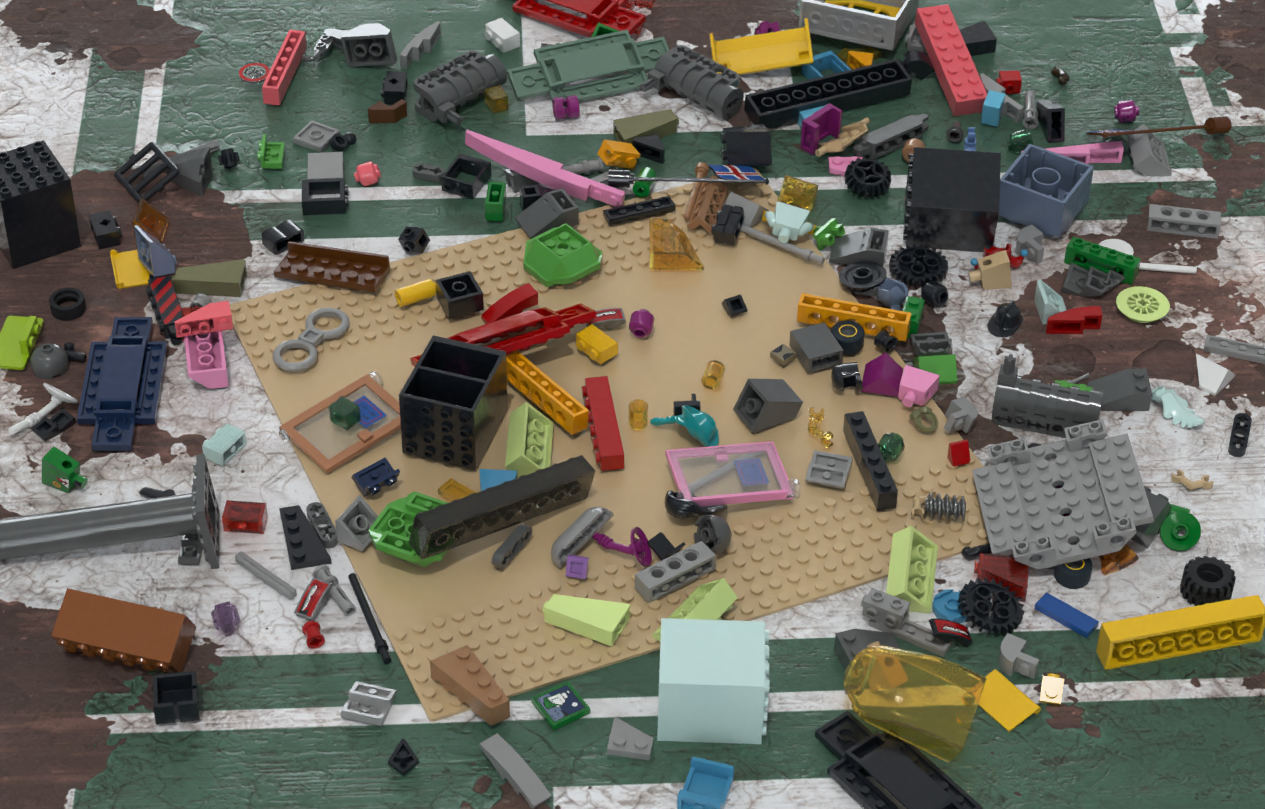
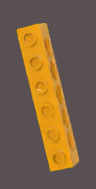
M802 293L798 303L797 322L813 325L825 322L827 327L832 328L840 321H854L863 327L865 334L877 336L879 332L886 330L890 336H895L900 341H906L910 330L911 313Z
M517 350L511 355H506L508 382L571 435L587 429L589 410Z

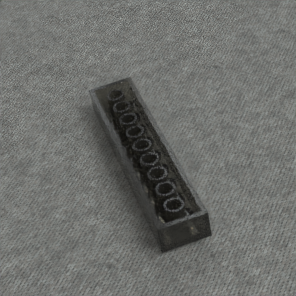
M580 455L564 462L553 464L550 467L539 469L528 475H522L514 480L505 481L500 485L489 487L478 493H472L464 498L455 499L450 503L439 505L428 511L420 512L415 515L409 544L423 560L587 499L595 470Z

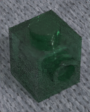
M343 396L329 406L332 423L346 430H349L361 420L359 405Z

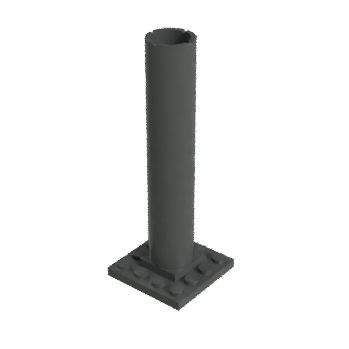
M205 454L196 455V463L193 464L196 478H193L192 493L0 519V560L197 534L201 546L206 548L204 549L205 561H209L211 569L219 568L220 510Z

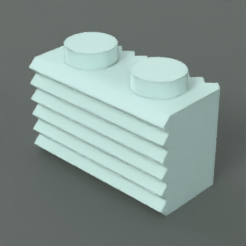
M229 423L222 428H218L215 435L210 439H206L202 445L205 458L220 466H224L239 450L241 451V448L246 446L245 431Z

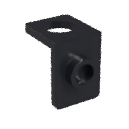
M662 532L647 542L661 561L672 556L674 553L680 552L686 545L683 542L675 548Z

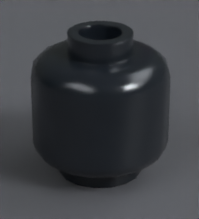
M930 281L922 288L921 298L925 300V304L940 307L947 302L948 291L944 285Z

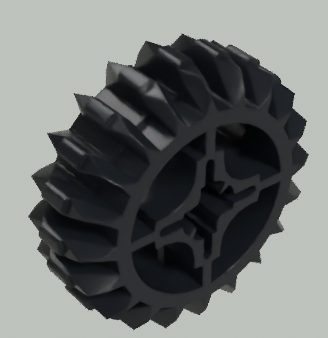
M863 157L862 160L860 158H857L855 161L852 160L844 174L847 189L852 191V194L857 193L858 197L864 196V198L870 197L871 199L874 196L879 198L880 195H884L888 191L892 180L891 171H889L888 166H884V162L879 163L878 159L872 160L871 157L869 159Z

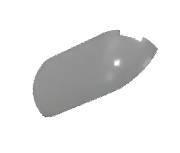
M592 507L583 512L554 541L551 548L553 563L561 568L567 562V556L574 555L614 516L613 513L603 507Z

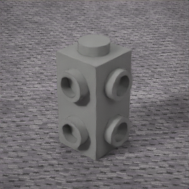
M874 588L871 589L868 595L865 594L861 601V606L863 607L862 616L901 630L909 617L910 602Z

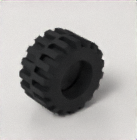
M1195 557V560L1191 559L1185 565L1180 591L1183 593V598L1188 599L1187 602L1195 606L1230 600L1236 580L1235 572L1229 564H1225V561L1222 559L1218 560L1217 557Z

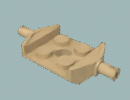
M866 117L861 121L842 127L843 132L838 135L837 139L824 143L819 142V149L815 151L816 156L841 152L845 147L851 145L854 140L860 139L861 136L867 134L868 128L866 125L870 124L869 118Z

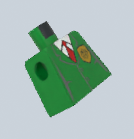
M53 446L42 458V484L65 493H69L75 486L81 489L86 486L88 479L80 475V463Z

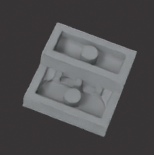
M814 450L805 481L844 489L853 457Z
M356 681L349 691L348 701L341 709V718L382 726L392 707L396 690Z

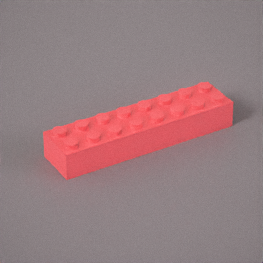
M949 5L917 8L914 23L953 116L981 113L987 92Z

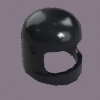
M857 362L834 366L831 372V379L835 389L844 391V388L855 387L856 390H863Z

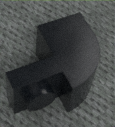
M921 51L905 53V60L900 62L909 75L914 72L921 80L935 71L929 57Z

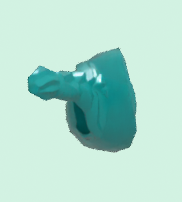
M683 405L681 415H672L666 418L655 417L650 420V424L655 426L674 423L685 426L689 434L698 439L705 447L718 446L719 434L714 419L709 414L691 406Z

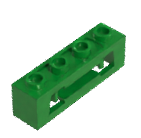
M1072 237L1066 246L1064 259L1065 264L1070 265L1073 263L1086 270L1092 266L1106 274L1109 270H1116L1117 273L1123 272L1125 279L1122 282L1132 285L1137 278L1141 258L1077 237ZM1075 258H1080L1082 262L1084 260H1087V262L1083 264L1081 262L1075 261Z

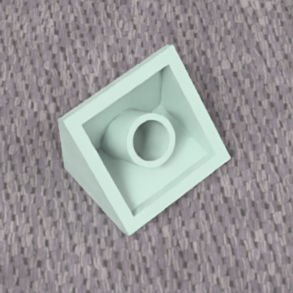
M1039 279L1036 285L1034 302L1041 323L1047 324L1048 317L1067 309L1062 296Z

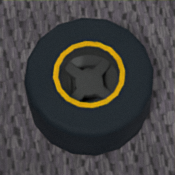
M847 320L840 321L832 327L831 333L842 347L843 355H853L862 350L865 332L860 324Z
M1090 558L1057 565L1054 569V577L1063 587L1069 589L1083 588L1091 579L1092 561Z

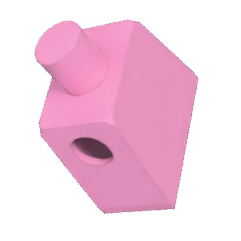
M905 365L900 381L898 398L902 400L903 405L906 407H911L913 404L924 406L937 392L940 375Z

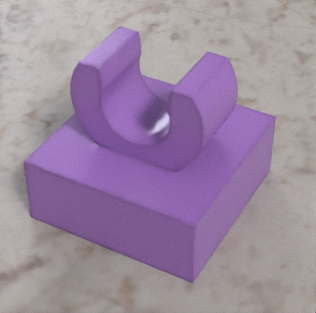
M568 555L566 576L586 579L589 557Z

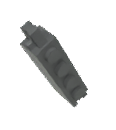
M911 114L861 136L860 143L853 147V154H856L858 157L868 156L872 159H877L903 147L909 139L923 138V132L929 128V125L924 123L929 119V115L920 114L914 116Z

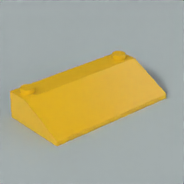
M808 18L804 19L805 27L721 41H715L713 33H711L710 42L713 61L739 75L813 64Z

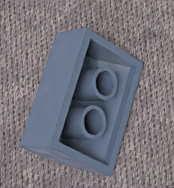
M138 225L134 226L138 260L154 277L175 273L174 266L177 265V262L169 249L167 250L164 244Z

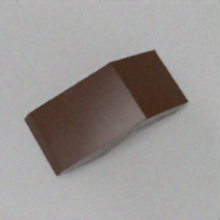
M400 100L390 107L379 101L368 108L369 123H396L407 116V102L404 100Z

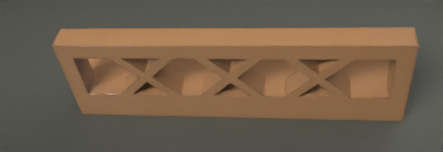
M713 175V176H711L709 179H718V178ZM722 182L702 183L687 224L688 228L693 230L701 225L711 233L712 225L717 223V212L721 211L728 191V187Z

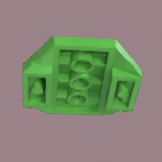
M565 223L526 241L523 268L545 287L554 286V284H569L600 269L603 252Z
M413 492L405 498L397 499L387 504L368 532L377 550L382 551L386 555L425 568L434 561H441L460 535V528L450 503Z

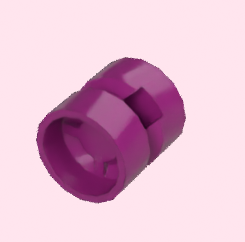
M577 95L567 96L566 99L563 97L552 99L555 120L565 119L566 116L569 118L579 117L580 110Z

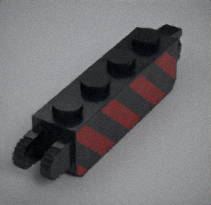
M149 274V287H146L147 297L151 298L152 310L155 309L154 316L156 321H159V331L164 333L166 339L170 338L172 344L180 345L182 344V337L176 336L174 321L184 317L171 278L162 275L154 277L152 274Z

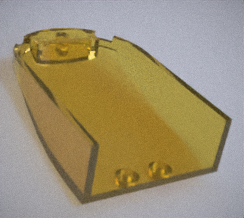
M879 645L860 651L850 661L844 674V690L852 703L851 707L863 720L949 763L963 750L987 678L951 661L935 656Z

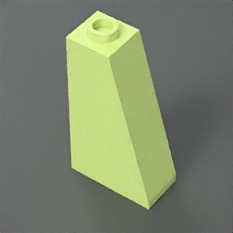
M553 594L551 599L546 601L543 606L544 622L612 647L630 620V604Z

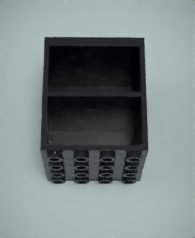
M44 140L36 141L23 147L1 152L0 250L11 267L16 269L80 248L81 241L71 180Z
M914 147V152L909 157L905 190L903 240H906V245L913 247V244L919 247L922 244L924 248L929 245L930 249L983 252L984 248L987 250L991 248L994 244L999 216L1001 153Z
M433 335L399 394L402 453L476 470L508 409L506 351Z

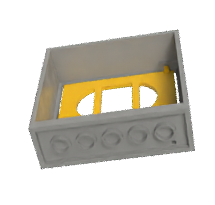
M801 0L798 28L805 27L804 19L808 18L810 33L893 51L914 18L919 0ZM855 6L872 9L875 11L874 13L853 8Z

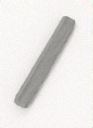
M239 552L235 555V562L289 600L297 595L295 588L244 552Z

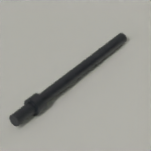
M351 573L348 578L374 638L375 649L381 655L384 664H389L391 657L388 652V644L381 636L356 574Z

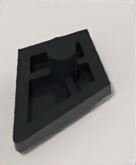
M404 738L401 739L388 760V765L403 776L419 763V759Z

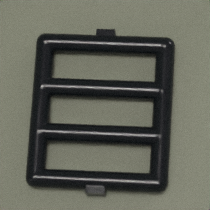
M150 142L136 155H131L129 157L130 160L114 173V176L139 205H144L155 194L161 193L165 189L164 187L180 174V170L154 142ZM151 150L155 153L127 178L123 176L125 172ZM159 159L163 162L135 187L131 185L134 180ZM167 168L170 169L171 172L143 196L139 194L141 190Z

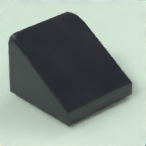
M741 294L724 299L722 302V306L731 317L748 311Z

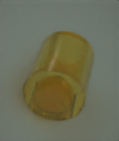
M716 360L709 361L701 379L702 385L708 389H717L721 383L725 366Z
M640 399L629 403L628 424L633 429L641 430L648 425V404Z

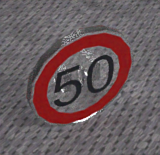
M257 62L246 64L239 69L238 78L249 84L264 82L270 67Z

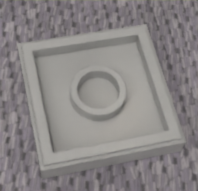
M311 120L292 139L294 144L322 153L330 146L329 140L334 134H340V130Z

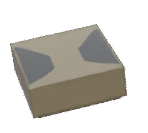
M785 344L770 352V357L782 366L795 359L797 355L795 351Z

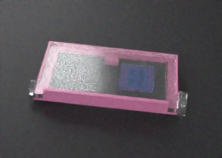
M773 441L665 451L666 459L679 492L677 493V498L691 500L700 507L797 499L800 497L798 479H788Z

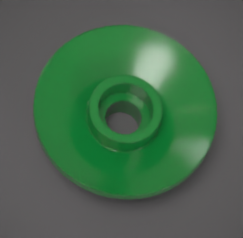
M1176 512L1164 520L1161 525L1160 534L1167 547L1175 551H1185L1198 543L1201 536V526L1192 514ZM1179 531H1185V535L1179 536Z

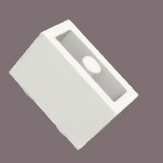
M503 18L485 24L486 39L503 53L520 47V33Z

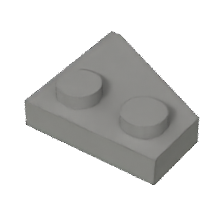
M614 717L607 755L650 760L654 738Z

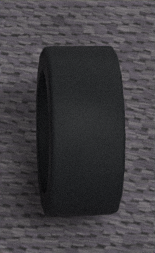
M62 288L50 296V310L56 319L73 320L82 316L86 310L85 297L79 289ZM67 301L77 302L68 307L59 306V304Z

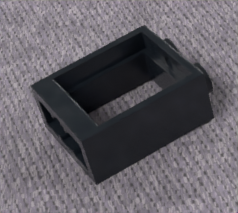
M460 153L441 176L442 191L474 199L491 177V162ZM461 172L477 176L472 183L456 179Z
M344 178L302 180L303 216L345 214V207H349L348 185H345ZM340 194V197L310 199V195Z

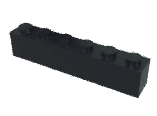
M864 412L845 414L843 432L877 511L896 508L898 490Z

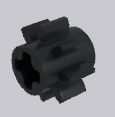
M233 148L220 151L221 155L218 156L220 165H224L225 169L237 166L236 162L240 161L238 152H234Z

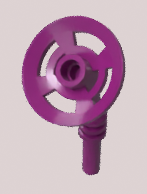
M634 527L631 530V544L629 546L614 542L609 536L601 535L598 532L592 537L597 541L598 545L607 550L612 549L632 556L635 555L636 559L644 567L651 564V548L647 544L648 539L645 533L639 527Z

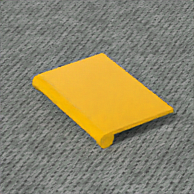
M115 249L110 251L117 288L122 289L148 284L149 274L151 273L138 260L137 250L117 253Z
M996 669L965 691L968 697L1008 732L1033 713L1038 714L1041 711V708Z

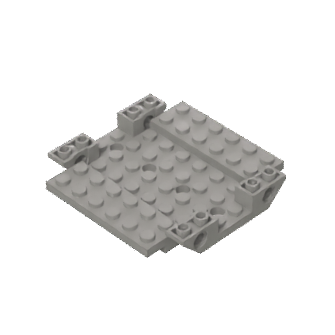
M1101 419L1064 428L1066 439L1028 448L1026 438H1020L987 446L990 462L995 465L974 469L972 472L993 559L1014 555L1015 561L1039 570L1120 551L1137 533L1135 526L1154 522L1128 433L1104 439L1107 436L1104 421ZM1056 486H1063L1062 488H1059V489H1056V488H1055ZM1065 513H1070L1069 516H1062ZM1071 542H1079L1076 545H1070Z

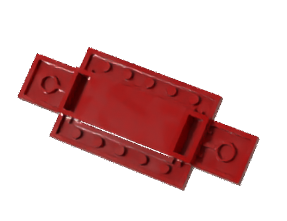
M517 0L512 6L513 11L589 38L592 36L598 22L618 31L628 30L631 36L646 21V15L623 8L628 3V0H545L584 13L587 19L540 4L538 0Z
M581 303L558 311L543 307L460 332L448 337V339L470 344H485L497 337L505 338L509 336V333L523 332L531 326L538 327L539 329L484 346L506 351V355H511L515 350L529 349L530 345L544 344L552 338H563L564 334L570 333V329L574 325L589 323L591 319L597 318L595 310ZM421 355L410 358L412 366H416Z

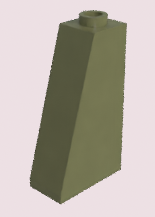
M672 109L613 120V134L618 142L633 144L634 138L656 134L662 139L677 132L679 119Z
M246 260L177 268L176 274L172 276L176 294L197 295L202 293L210 296L241 297L247 276Z

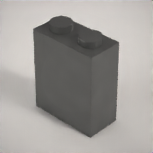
M825 322L790 331L789 345L797 353L796 356L807 373L842 364L843 349Z

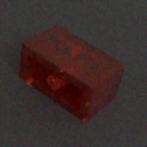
M227 500L222 515L223 530L225 532L264 534L268 519L266 503Z

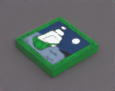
M569 681L531 698V703L553 731L590 714V707Z

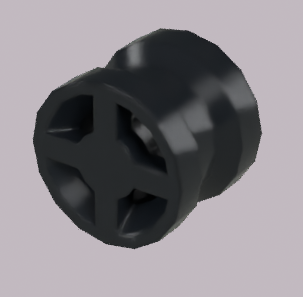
M886 330L879 332L874 340V345L882 348L887 354L892 352L898 343V339L895 336H890Z

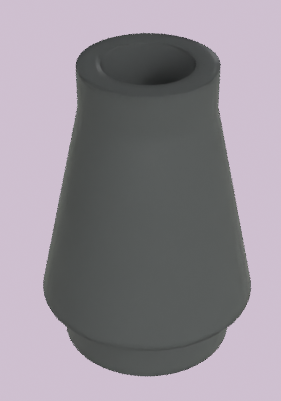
M959 121L953 122L947 130L946 135L951 142H958L963 138L962 124Z

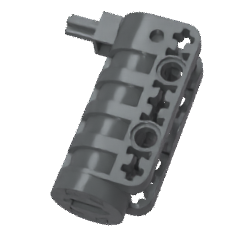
M678 45L662 55L657 61L655 69L648 72V80L639 86L644 93L651 88L660 90L666 87L672 91L676 90L677 94L688 97L690 101L701 104L703 108L709 111L714 110L716 115L724 119H731L736 115L744 98L743 91L737 87L739 85L738 73L684 45Z
M472 50L414 80V90L420 94V98L415 100V111L429 121L440 120L446 123L450 120L460 126L464 119L455 113L456 109L463 107L465 103L476 100L478 96L489 93L491 89H496L506 83L507 73L503 63L493 54L484 56L478 51Z
M1012 354L1004 357V364H1001L992 410V421L995 424L1066 438L1064 428L1099 420L1104 395L1103 391L1091 389V392L1080 390V387L1077 386L1067 388L1062 387L1061 383L1053 382L1051 385L1041 383L1042 380L1034 378L1033 381L1022 379V376L1017 375L1018 367H1015L1016 358ZM1021 417V418H1023L1025 421H1024V422H1018L1015 418ZM1054 425H1061L1063 429H1056Z

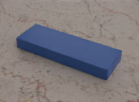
M1047 592L1035 604L1034 609L1086 638L1098 627L1099 621Z

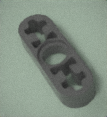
M319 502L310 503L306 511L311 526L325 548L335 547L338 544L336 529L324 505ZM320 523L327 524L325 527H318L317 525Z
M520 524L495 551L492 557V565L501 569L505 568L530 540L532 528L525 524Z

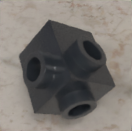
M410 226L405 227L398 239L402 248L409 253H423L430 242V238L424 228Z

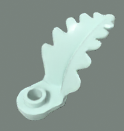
M1161 386L1151 390V400L1156 402L1162 401L1163 415L1167 419L1172 417L1174 425L1181 422L1182 428L1186 426L1191 428L1205 422L1204 419L1194 414V410L1187 408V401L1179 397L1174 389L1165 390V387Z

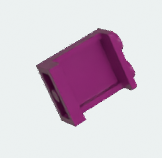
M829 103L802 121L800 148L811 155H815V151L818 150V142L829 135L837 139L841 130L842 110Z

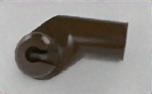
M1054 67L1051 71L1052 75L1059 77L1058 81L1062 85H1065L1070 79L1067 72L1058 67Z

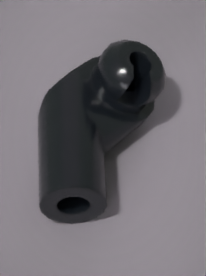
M66 342L63 349L66 351L69 360L86 361L87 354L76 352L74 343Z
M990 544L973 548L966 546L962 549V555L966 560H973L992 553Z

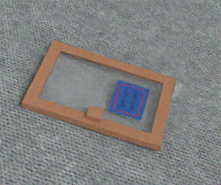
M372 371L279 426V436L283 441L290 439L320 468L329 473L401 429L399 402L382 388V378L377 372Z

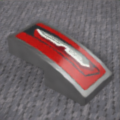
M608 308L597 310V318L591 319V322L586 323L588 327L593 324L597 328L607 325L610 330L626 323L622 308Z
M313 577L301 596L294 614L315 621L321 604L326 603L333 584Z

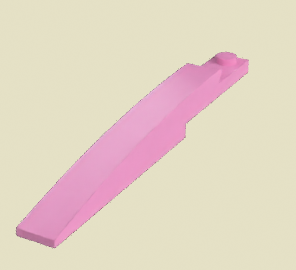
M466 130L465 145L525 177L555 190L563 188L568 195L583 201H587L588 197L615 207L624 205L625 191L563 170L562 163Z

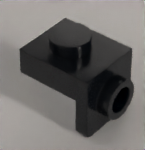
M695 393L691 394V401L673 402L674 416L682 414L683 405L691 406L701 411L700 400H696Z

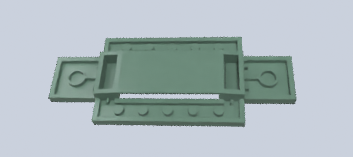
M628 30L534 49L533 54L537 62L536 64L507 69V75L517 101L549 94L551 101L555 97L566 99L567 96L577 95L578 101L583 102L641 89L639 87L640 84L648 80L645 73L655 69V65L660 57L670 50L664 37L635 42L634 39H631ZM625 70L628 72V74L566 87V83Z

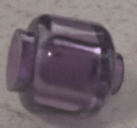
M230 601L215 605V609L211 611L215 629L223 630L224 634L235 631V626L241 622L237 606L231 604Z

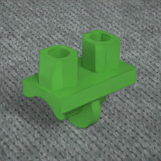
M831 218L823 226H817L813 234L817 242V249L822 251L826 246H832L835 242V237H842L845 234V230L842 224H838L836 218Z

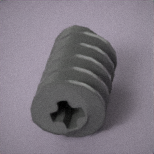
M929 492L926 498L924 517L927 512L930 513L931 518L937 513L939 519L942 518L943 514H946V518L949 520L953 514L956 521L960 515L962 520L965 521V498L961 496L960 500L957 501L956 495H953L952 499L949 500L948 494H945L944 498L941 499L940 493H937L934 499L932 493Z

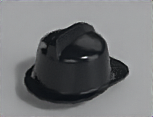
M1012 300L1010 303L1000 304L987 325L988 331L994 336H1011L1023 322L1020 309L1015 305V301Z

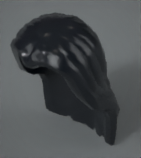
M672 490L668 491L665 496L666 511L670 516L677 519L716 515L727 510V505L700 507L691 500L681 499L679 492H673Z

